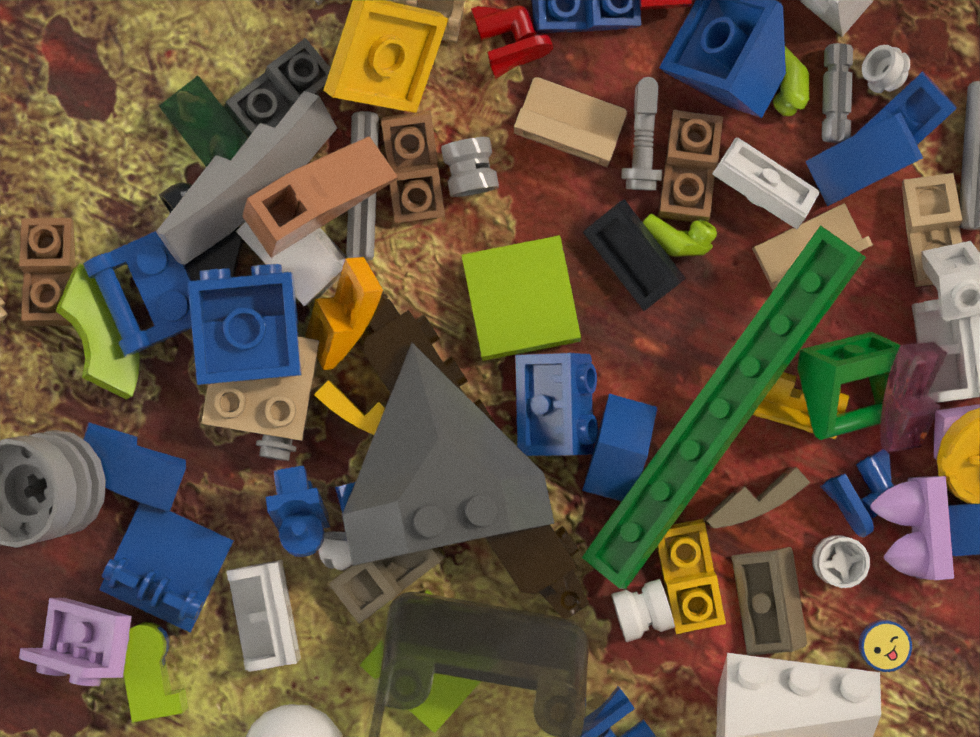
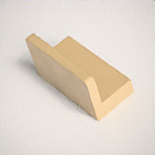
M536 77L532 80L523 108L520 109L514 125V134L608 167L627 111L622 107Z
M845 203L801 224L798 229L792 228L752 248L772 290L776 288L820 225L858 252L873 245L869 236L862 239Z

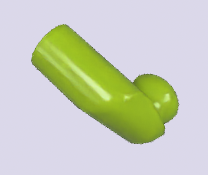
M785 46L786 74L780 84L781 91L773 98V105L780 114L789 117L793 116L798 109H804L809 101V73L807 68Z
M650 214L643 221V224L664 251L672 257L705 255L713 248L711 242L717 236L716 228L702 219L694 221L689 231H678L654 214Z

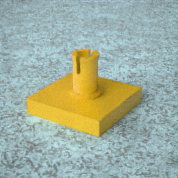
M353 0L323 90L333 98L417 113L449 19L436 11L386 0Z

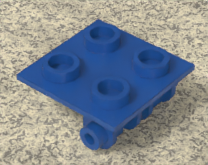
M140 502L114 559L108 561L103 571L102 578L104 580L99 590L191 633L234 540L172 511L168 512Z

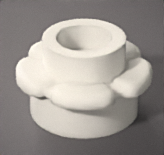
M880 45L868 53L862 64L863 77L868 80V87L876 93H882L884 90L891 92L902 86L908 77L910 69L909 56L906 53H902L899 48L889 45Z

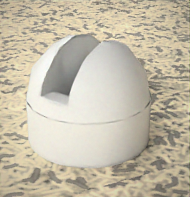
M345 532L324 533V541L319 549V555L326 567L342 571L352 565Z

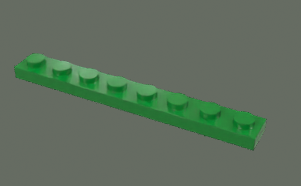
M819 226L581 558L619 589H627L866 259L864 255L823 226Z

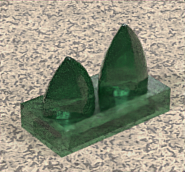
M198 75L159 105L163 113L206 167L215 155L232 160L248 139Z

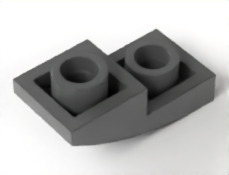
M304 38L266 67L265 73L225 102L224 108L248 137L260 123L276 128L303 91L319 95L324 91L330 67L310 42Z

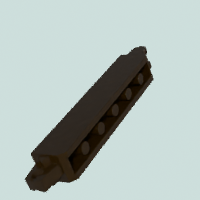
M382 292L378 306L369 322L374 333L366 337L363 352L390 394L394 389L411 343L461 390L460 387L467 383L468 380L452 356L442 361L432 346L440 338L423 314L415 319L409 310L400 315L391 300L388 299L387 294ZM480 399L473 402L496 424ZM545 525L485 537L520 592L534 595L539 592L564 620L589 604L574 571L578 566L571 557L579 552V549L563 526L555 531L551 525Z

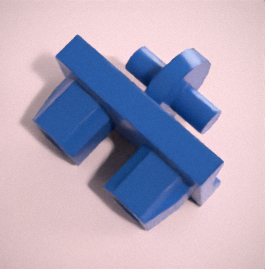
M304 466L273 471L277 495L266 497L267 511L279 532L281 544L291 555L296 557L310 556L322 546L325 533L323 528L330 527L328 511L318 489L313 488L311 481H308Z

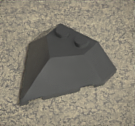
M411 343L394 389L391 392L361 466L362 468L342 513L352 566L554 524L544 473Z

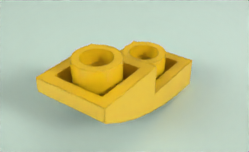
M699 519L672 525L658 544L657 550L676 634L726 624L704 520Z

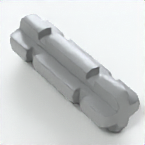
M829 44L824 50V67L828 68V72H825L823 77L822 114L826 115V119L822 121V139L829 143H841L851 137V120L847 119V115L851 113L852 72H848V68L853 65V48L848 44Z

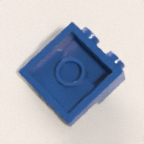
M281 264L251 266V276L231 277L230 269H212L199 271L200 280L188 281L197 385L302 375L294 275L292 272L282 273Z

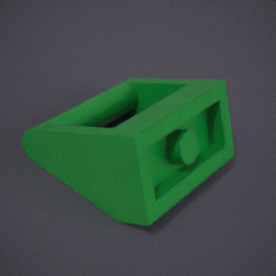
M869 332L800 349L797 369L815 437L823 440L897 419L900 411L909 348L874 332ZM869 377L875 405L837 415L841 384Z

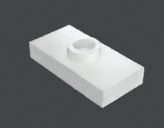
M737 137L712 173L745 195L750 202L765 208L795 229H798L820 193L816 188Z

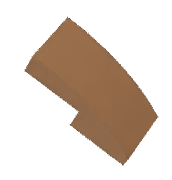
M431 110L381 117L386 159L398 176L397 180L390 184L395 223L445 217Z
M673 110L658 217L689 222L702 219L709 222L715 178L712 173L718 165L723 123L722 116Z
M21 218L19 267L23 272L21 321L24 326H73L55 311L74 267H76L73 219Z

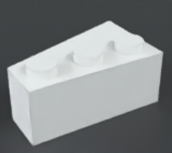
M727 653L718 686L716 737L874 736L881 717L880 672Z

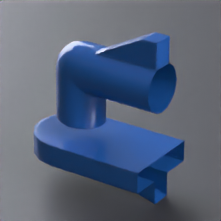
M886 448L856 464L871 491L864 498H859L846 474L832 477L820 486L838 505L853 531L863 538L874 531L871 518L878 516V514L871 510L870 505L883 492L894 487L891 482L890 457Z
M617 686L599 708L577 724L573 730V736L617 737L610 727L635 708L620 687ZM642 719L620 737L656 736L644 719Z

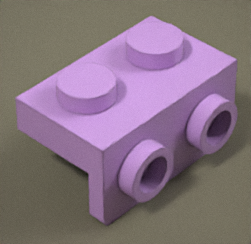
M49 598L43 647L20 648L19 659L37 664L36 672L53 676H66L70 674L69 682L77 685L100 686L101 678H123L131 616L67 598Z

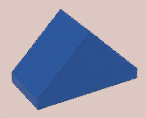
M608 394L582 491L622 501L642 474L649 452L657 412L656 406Z

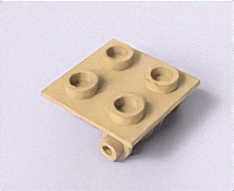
M298 337L301 376L208 384L201 424L302 441L312 381L317 372L319 340Z

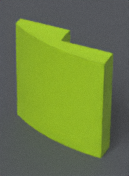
M560 235L461 255L482 361L581 342Z

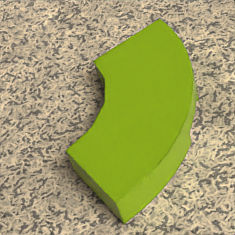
M79 263L74 267L55 311L73 325L82 340L85 354L82 378L127 400L133 396L137 384L140 363L139 352L124 357L118 343L122 340L96 279L89 278L85 267Z

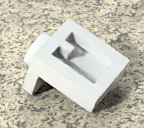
M967 241L921 251L923 270L938 290L939 309L942 318L945 321L980 314V252L973 243Z

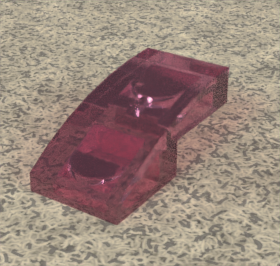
M934 342L900 345L888 377L881 413V447L887 452L920 448L935 419V411L941 407L927 395L947 355V352Z

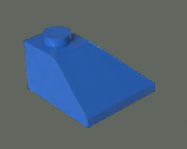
M696 0L659 69L727 107L762 118L786 74L783 5L776 0Z

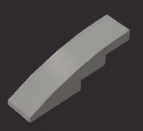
M303 91L276 128L260 123L232 160L215 155L156 231L178 263L185 265L228 236L245 222L242 215L248 197L289 172L306 165L337 129L320 96Z

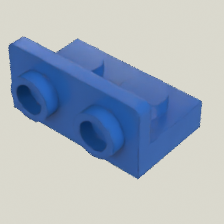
M582 353L515 355L517 447L526 456L591 455L593 453V444L598 437V423L593 415L592 393H594L597 386V373L592 364L591 355Z

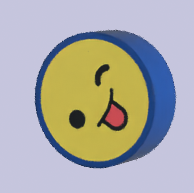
M878 620L870 623L862 631L859 638V651L861 657L869 666L878 671L892 672L903 667L909 660L912 652V641L908 632L901 625L890 620Z

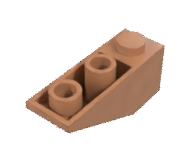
M368 136L289 172L248 197L242 217L272 258L397 180L398 176L373 140Z

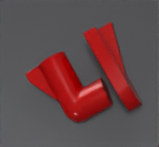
M518 5L507 9L481 6L471 8L482 41L510 31L514 35L515 43L487 52L495 79L514 67L540 59L553 50L554 46L548 35H537L530 13L525 7Z

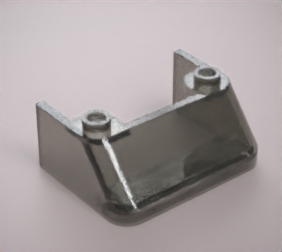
M420 592L403 593L392 601L387 612L364 737L380 736L385 707L408 710L421 705L430 694L434 673L535 690L533 714L538 726L544 732L553 736L581 737L586 713L588 638L582 627L577 622L568 618L564 620L562 617Z

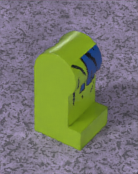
M143 622L129 630V642L123 674L132 723L182 714L188 709L185 688L171 691L165 660L170 642L167 632L160 625L153 622Z

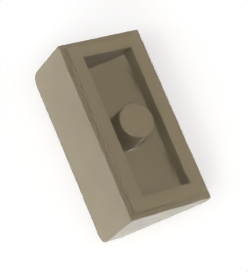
M784 547L733 555L732 562L747 655L793 652L806 647L807 638L792 548Z

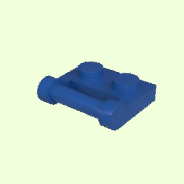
M156 231L83 263L89 278L96 279L122 340L118 343L124 357L136 354L192 328L188 281H192L186 266L175 260ZM126 264L154 324L153 327L145 331L140 330L114 272L115 269Z

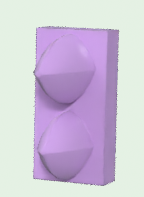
M946 476L910 477L908 482L898 484L878 496L870 505L872 511L890 522L912 526V533L898 539L886 552L884 559L899 572L915 576L919 579H954Z

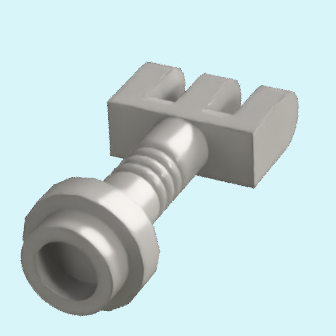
M644 77L635 87V142L633 143L635 147L633 148L632 168H622L621 179H626V189L656 190L657 181H662V170L652 169V142L654 141L653 131L658 101V83L652 77Z

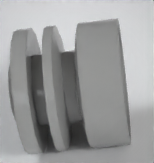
M59 430L0 440V545L18 548L82 531L96 519L104 502L106 479L101 460L89 443L74 433Z

